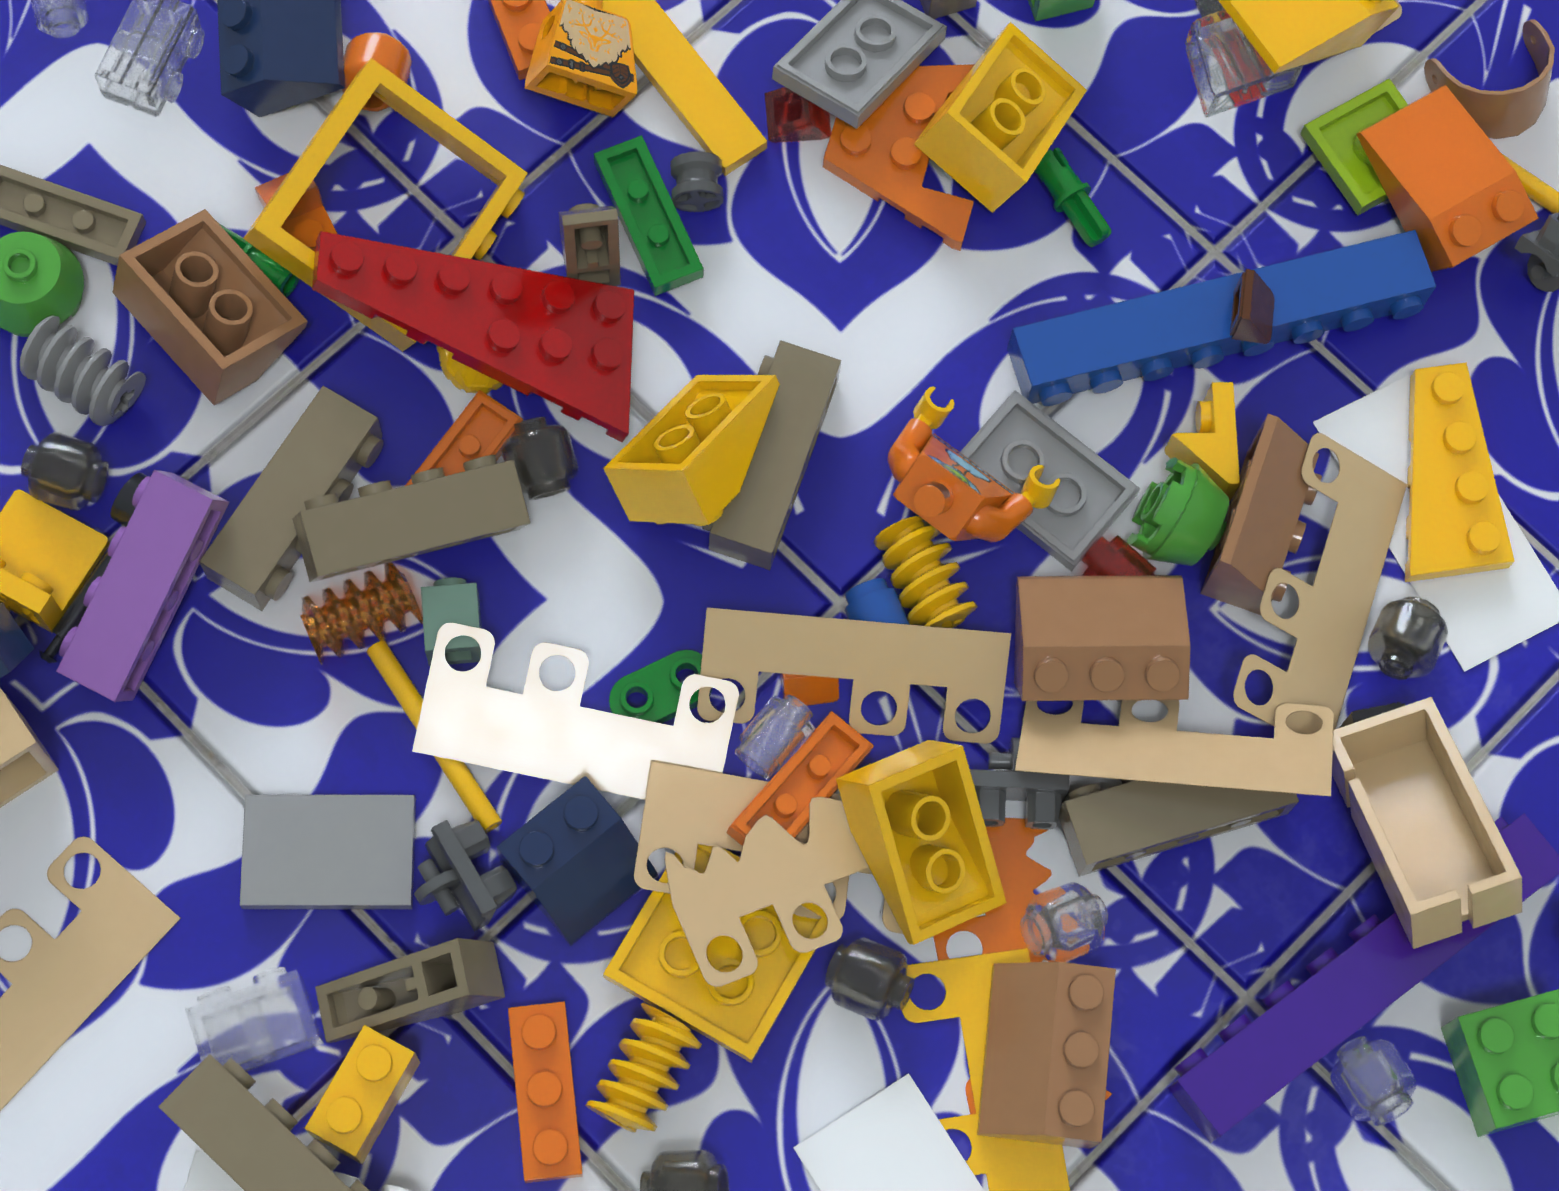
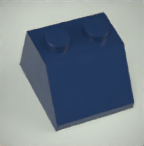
M217 0L222 96L256 116L263 117L345 88L341 0Z
M586 776L497 846L500 862L570 946L642 889L634 880L638 842L622 818ZM648 859L647 870L654 879L658 876V873Z

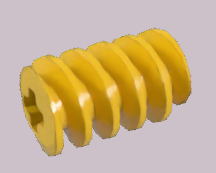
M920 516L902 519L882 530L875 537L874 543L879 550L886 551L882 558L884 566L887 569L895 570L891 574L890 581L896 589H903L899 595V600L904 608L912 609L907 617L910 625L954 628L977 609V604L974 601L959 603L957 600L959 596L968 590L969 586L967 582L950 584L949 578L960 570V565L957 562L941 563L940 559L948 554L952 547L949 543L933 545L932 540L941 533L932 525H925L924 519Z
M641 1003V1007L651 1020L634 1018L630 1023L631 1029L640 1040L624 1038L619 1043L620 1050L629 1061L612 1059L607 1065L618 1081L601 1079L596 1085L598 1091L607 1101L589 1100L586 1103V1106L599 1116L632 1133H635L637 1129L655 1132L658 1126L646 1114L649 1108L667 1110L669 1105L657 1093L659 1088L678 1090L680 1085L669 1073L670 1068L688 1070L691 1066L679 1051L682 1047L700 1049L702 1045L691 1033L690 1028L667 1013L646 1003Z

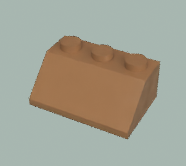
M206 209L119 255L112 293L213 405L220 403L256 382L307 325V320Z
M1267 414L1246 453L1240 472V485L1231 499L1224 520L1227 523L1226 529L1215 547L1200 593L1261 615L1260 603L1269 574L1276 568L1283 569L1288 551L1296 554L1306 529V523L1298 520L1303 503L1311 506L1318 491L1307 485L1301 474L1309 444L1277 416ZM1318 452L1313 457V470L1319 456ZM1315 473L1316 477L1321 481L1322 475ZM1282 583L1276 586L1273 590L1271 601L1280 602L1288 584Z
M1181 575L1017 577L1014 683L1022 701L1188 700L1190 637L1184 584Z
M1067 962L994 963L977 1135L1091 1149L1102 1142L1116 975L1115 968Z

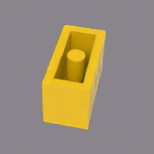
M364 1025L304 1129L313 1138L363 1164L420 1064L416 1053Z

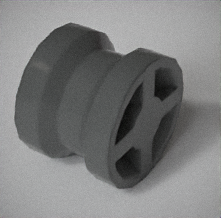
M702 151L687 152L675 156L670 161L671 176L676 180V186L671 190L675 208L688 212H704L720 207L723 203V188L717 181L722 174V160L719 156Z

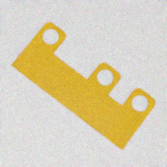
M1028 948L912 964L901 968L897 975L902 1013L908 1021L922 1023L957 1017L961 1019L976 1114L939 1119L945 1130L957 1129L968 1136L972 1149L966 1163L973 1174H986L989 1191H1070L1062 1145L977 1135L994 963L1030 962ZM932 974L943 982L946 995L939 1007L933 1010H923L912 1002L909 995L910 985L919 975Z

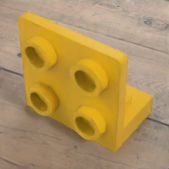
M20 489L15 490L0 512V603L3 602L5 606H10L11 611L53 633L52 630L108 549L110 541L107 536Z

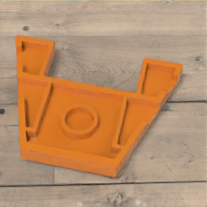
M975 64L918 66L857 129L836 117L824 155L823 168L877 202L880 199L884 200L903 212L905 219L920 229L922 226H925L941 236L944 244L952 249L961 251L974 201L922 187L930 158L916 147L914 143L935 113Z

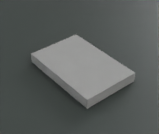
M840 0L773 66L772 79L857 129L945 39L947 26L902 0Z
M1016 390L1013 391L960 451V453L1014 493L1021 494L1030 470L1036 465H1043L1045 467L1039 479V482L1042 484L1050 485L1056 479H1060V485L1051 504L1042 509L1033 507V513L1017 529L1071 572L1140 491L1137 485Z
M245 794L240 907L242 909H413L415 795Z

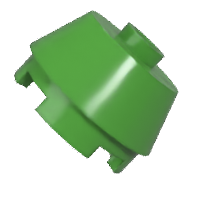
M14 232L1 237L0 328L14 335L29 337L35 326L51 315L59 316L60 324L68 319L70 315L73 317L80 307L84 290L83 270L74 253L62 243L33 232Z
M1174 457L1166 463L1165 469L1170 471L1171 474L1165 482L1156 484L1152 481L1143 495L1132 519L1133 522L1141 527L1138 534L1132 533L1127 538V543L1141 550L1144 559L1193 566L1204 556L1207 550H1213L1222 538L1227 524L1224 519L1229 507V497L1198 463L1189 465Z

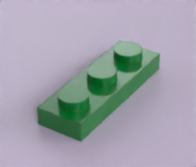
M642 135L594 153V164L613 206L617 209L618 217L654 295L662 294L703 278L704 268Z

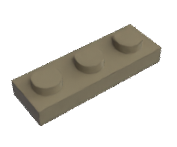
M0 165V225L19 232L40 234L62 243L71 250L116 266L118 265L119 255L136 246L146 225L143 214Z

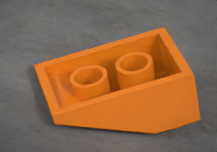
M1446 85L1439 87L1356 134L1404 231L1416 230L1431 272L1454 267L1539 219L1514 168Z

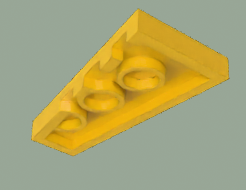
M1467 362L1415 369L1410 376L1408 440L1411 442V458L1407 476V488H1410L1409 515L1406 518L1408 561L1405 564V582L1509 568L1515 560Z

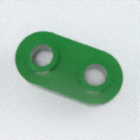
M692 650L677 651L622 677L615 683L610 692V713L661 724L675 718L683 684L678 681L676 675L682 669H690L700 675L702 654ZM713 687L710 690L709 697L712 693ZM699 689L691 696L690 710L697 707ZM635 692L644 694L647 698L646 704L640 708L631 707L626 701L630 694Z

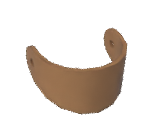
M1535 19L1526 21L1522 31L1525 45L1536 65L1539 77L1523 87L1505 91L1479 90L1462 84L1436 58H1431L1425 62L1424 74L1431 92L1446 85L1488 138L1501 139L1520 135L1537 122L1546 105L1554 64L1555 47L1547 31Z

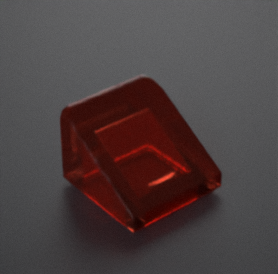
M786 87L765 93L769 141L777 143L830 138L831 124L829 112Z

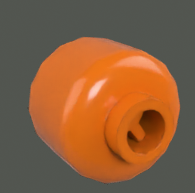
M369 32L354 37L347 44L344 55L345 88L342 89L343 93L370 58L407 84L412 60L409 50L399 40L385 33ZM372 94L363 110L380 111L390 106Z

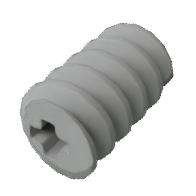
M51 315L43 319L35 326L22 349L20 371L27 379L37 380L40 387L45 391H54L60 401L65 403L72 402L75 411L80 414H89L90 419L96 425L106 426L123 416L143 390L146 382L145 374L137 371L125 380L129 369L128 362L118 360L108 368L112 357L110 350L102 348L91 357L95 345L92 338L83 337L74 345L78 333L74 326L67 325L57 333L60 324L59 316Z

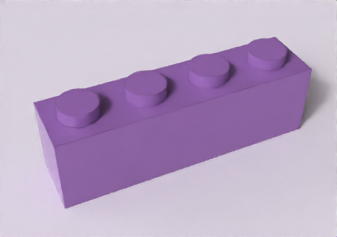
M154 470L151 477H145L134 493L132 505L136 508L127 526L121 527L110 542L108 556L111 559L103 576L97 577L85 594L83 604L87 609L78 627L75 626L70 629L62 641L59 655L63 658L56 672L114 702L134 700L200 564L199 561L205 554L225 513L229 501L172 472Z

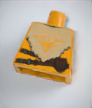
M561 0L544 18L540 26L525 80V89L614 117L637 95L631 23L626 17L603 10V0Z

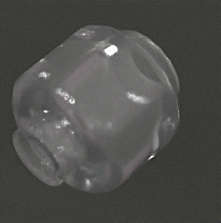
M1070 882L1030 898L1025 907V914L1021 917V933L1028 949L1037 957L1041 956L1048 962H1068L1094 952L1100 947L1104 940L1105 926L1108 923V912L1104 902L1098 895L1092 894L1086 887L1076 882Z
M1361 1036L1347 1042L1337 1051L1336 1054L1340 1060L1330 1072V1079L1334 1089L1355 1120L1363 1122L1372 1121L1374 1126H1380L1397 1119L1412 1107L1413 1100L1411 1096L1416 1089V1079L1392 1042L1382 1039L1368 1041L1365 1036Z

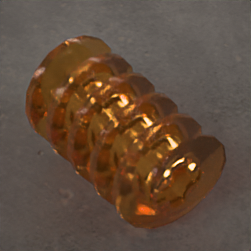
M392 562L384 564L383 582L372 571L364 572L363 590H360L351 579L343 580V598L341 599L329 587L322 589L323 606L321 607L309 596L302 597V615L300 617L320 665H324L323 647L328 646L339 658L345 655V638H349L359 649L365 648V630L367 629L380 641L385 640V622L389 620L401 633L406 631V614L409 612L423 624V617L404 573H401Z

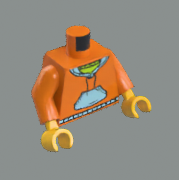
M929 387L914 407V418L908 421L888 453L887 461L894 478L900 482L893 496L953 541L982 539L988 542H998L1007 537L1033 513V507L1042 509L1051 504L1060 485V479H1056L1050 485L1042 484L1039 482V479L1045 467L1043 465H1036L1030 470L1021 494L1011 491L935 433L932 434L931 429H937L943 424L954 408L955 403L951 399L945 408L936 406L930 398L936 387Z

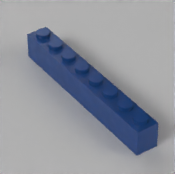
M1412 230L1253 269L1271 289L1275 299L1272 335L1270 342L1267 344L1233 340L1232 336H1230L1233 295L1243 273L1240 272L1013 328L1007 350L1022 396L1033 404L1041 402L1043 406H1053L1067 401L1074 393L1090 389L1095 394L1106 393L1120 387L1123 381L1143 377L1144 381H1154L1168 376L1175 368L1191 364L1196 369L1207 368L1222 361L1224 356L1243 352L1245 356H1255L1270 350L1276 343L1293 339L1295 344H1303L1321 337L1324 331L1343 327L1344 331L1350 332L1370 325L1374 319L1392 315L1394 319L1408 318L1423 310L1425 303L1436 288V284L1417 232Z

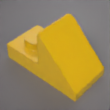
M1212 382L1204 400L1198 401L1196 404L1195 424L1197 433L1172 434L1164 451L1170 459L1175 457L1189 465L1198 463L1229 497L1230 502L1240 485L1233 382Z

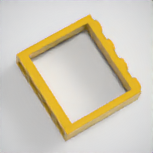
M370 58L354 77L243 239L312 287L315 251L286 232L281 226L372 94L497 185L451 254L452 256L468 259L475 257L480 260L486 254L497 237V234L491 228L500 215L507 219L517 208L525 195L519 189V186L528 173L385 67ZM326 297L402 352L416 343L415 340L406 336L407 330L379 316L371 319Z

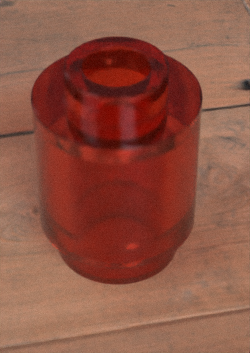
M1119 535L1110 542L1102 536L1081 560L1088 566L1082 576H1157L1154 574L1157 568Z

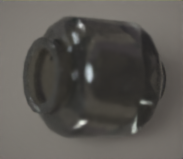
M545 417L532 418L515 424L516 435L509 437L502 444L501 453L504 462L514 460L522 493H527L529 500H538L570 490L569 481L577 476L579 466L568 430L561 425L547 426Z
M58 432L45 436L38 446L30 445L25 452L21 465V474L28 477V488L32 497L71 511H78L89 502L95 503L99 500L104 491L109 472L108 462L102 460L99 447L91 442Z
M1406 597L1391 601L1381 609L1369 636L1367 648L1371 658L1385 675L1398 680L1423 677L1435 668L1446 642L1448 628L1435 605L1419 597Z
M859 937L848 946L841 944L837 948L830 961L825 984L831 987L832 999L836 1005L869 1019L880 1021L886 1018L894 1008L904 1009L914 987V978L907 976V958L902 952L867 938Z
M667 1150L656 1155L650 1171L642 1173L640 1191H729L728 1171L724 1164L717 1163L716 1158L709 1150Z

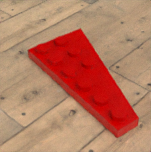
M320 231L315 246L312 290L371 319L379 316L407 330L406 336L419 343L425 344L426 341L440 346L453 353L452 359L527 396L535 393L561 406V413L578 421L583 417L607 429L606 435L620 442H623L628 436L634 311L633 289Z

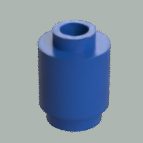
M884 578L863 582L851 588L845 594L848 603L845 612L849 620L910 625L896 590L888 588Z

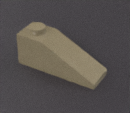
M585 203L570 208L569 211L558 212L566 277L612 286L621 285L617 209L613 206L599 207L596 204Z
M456 938L315 987L325 1040L328 1043L357 1037L364 1025L380 1032L456 1014L505 998L494 942Z

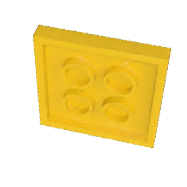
M698 844L694 870L699 873H704L712 851L711 846ZM724 849V850H725L729 855H731L737 862L740 860V857H739V856H737V855L733 854L732 852H730V851ZM675 852V857L683 865L680 855ZM666 869L659 882L668 883ZM652 891L603 973V977L752 1063L817 949L807 953H800L794 950L789 943L773 905L739 917L758 960L755 972L720 987L711 986L705 981L672 906L671 895ZM801 904L803 907L821 916V918L813 919L793 914L794 928L805 938L814 939L820 937L827 929L828 921L825 912L816 904ZM718 936L712 939L707 946V959L716 970L731 972L740 965L742 950L733 938Z

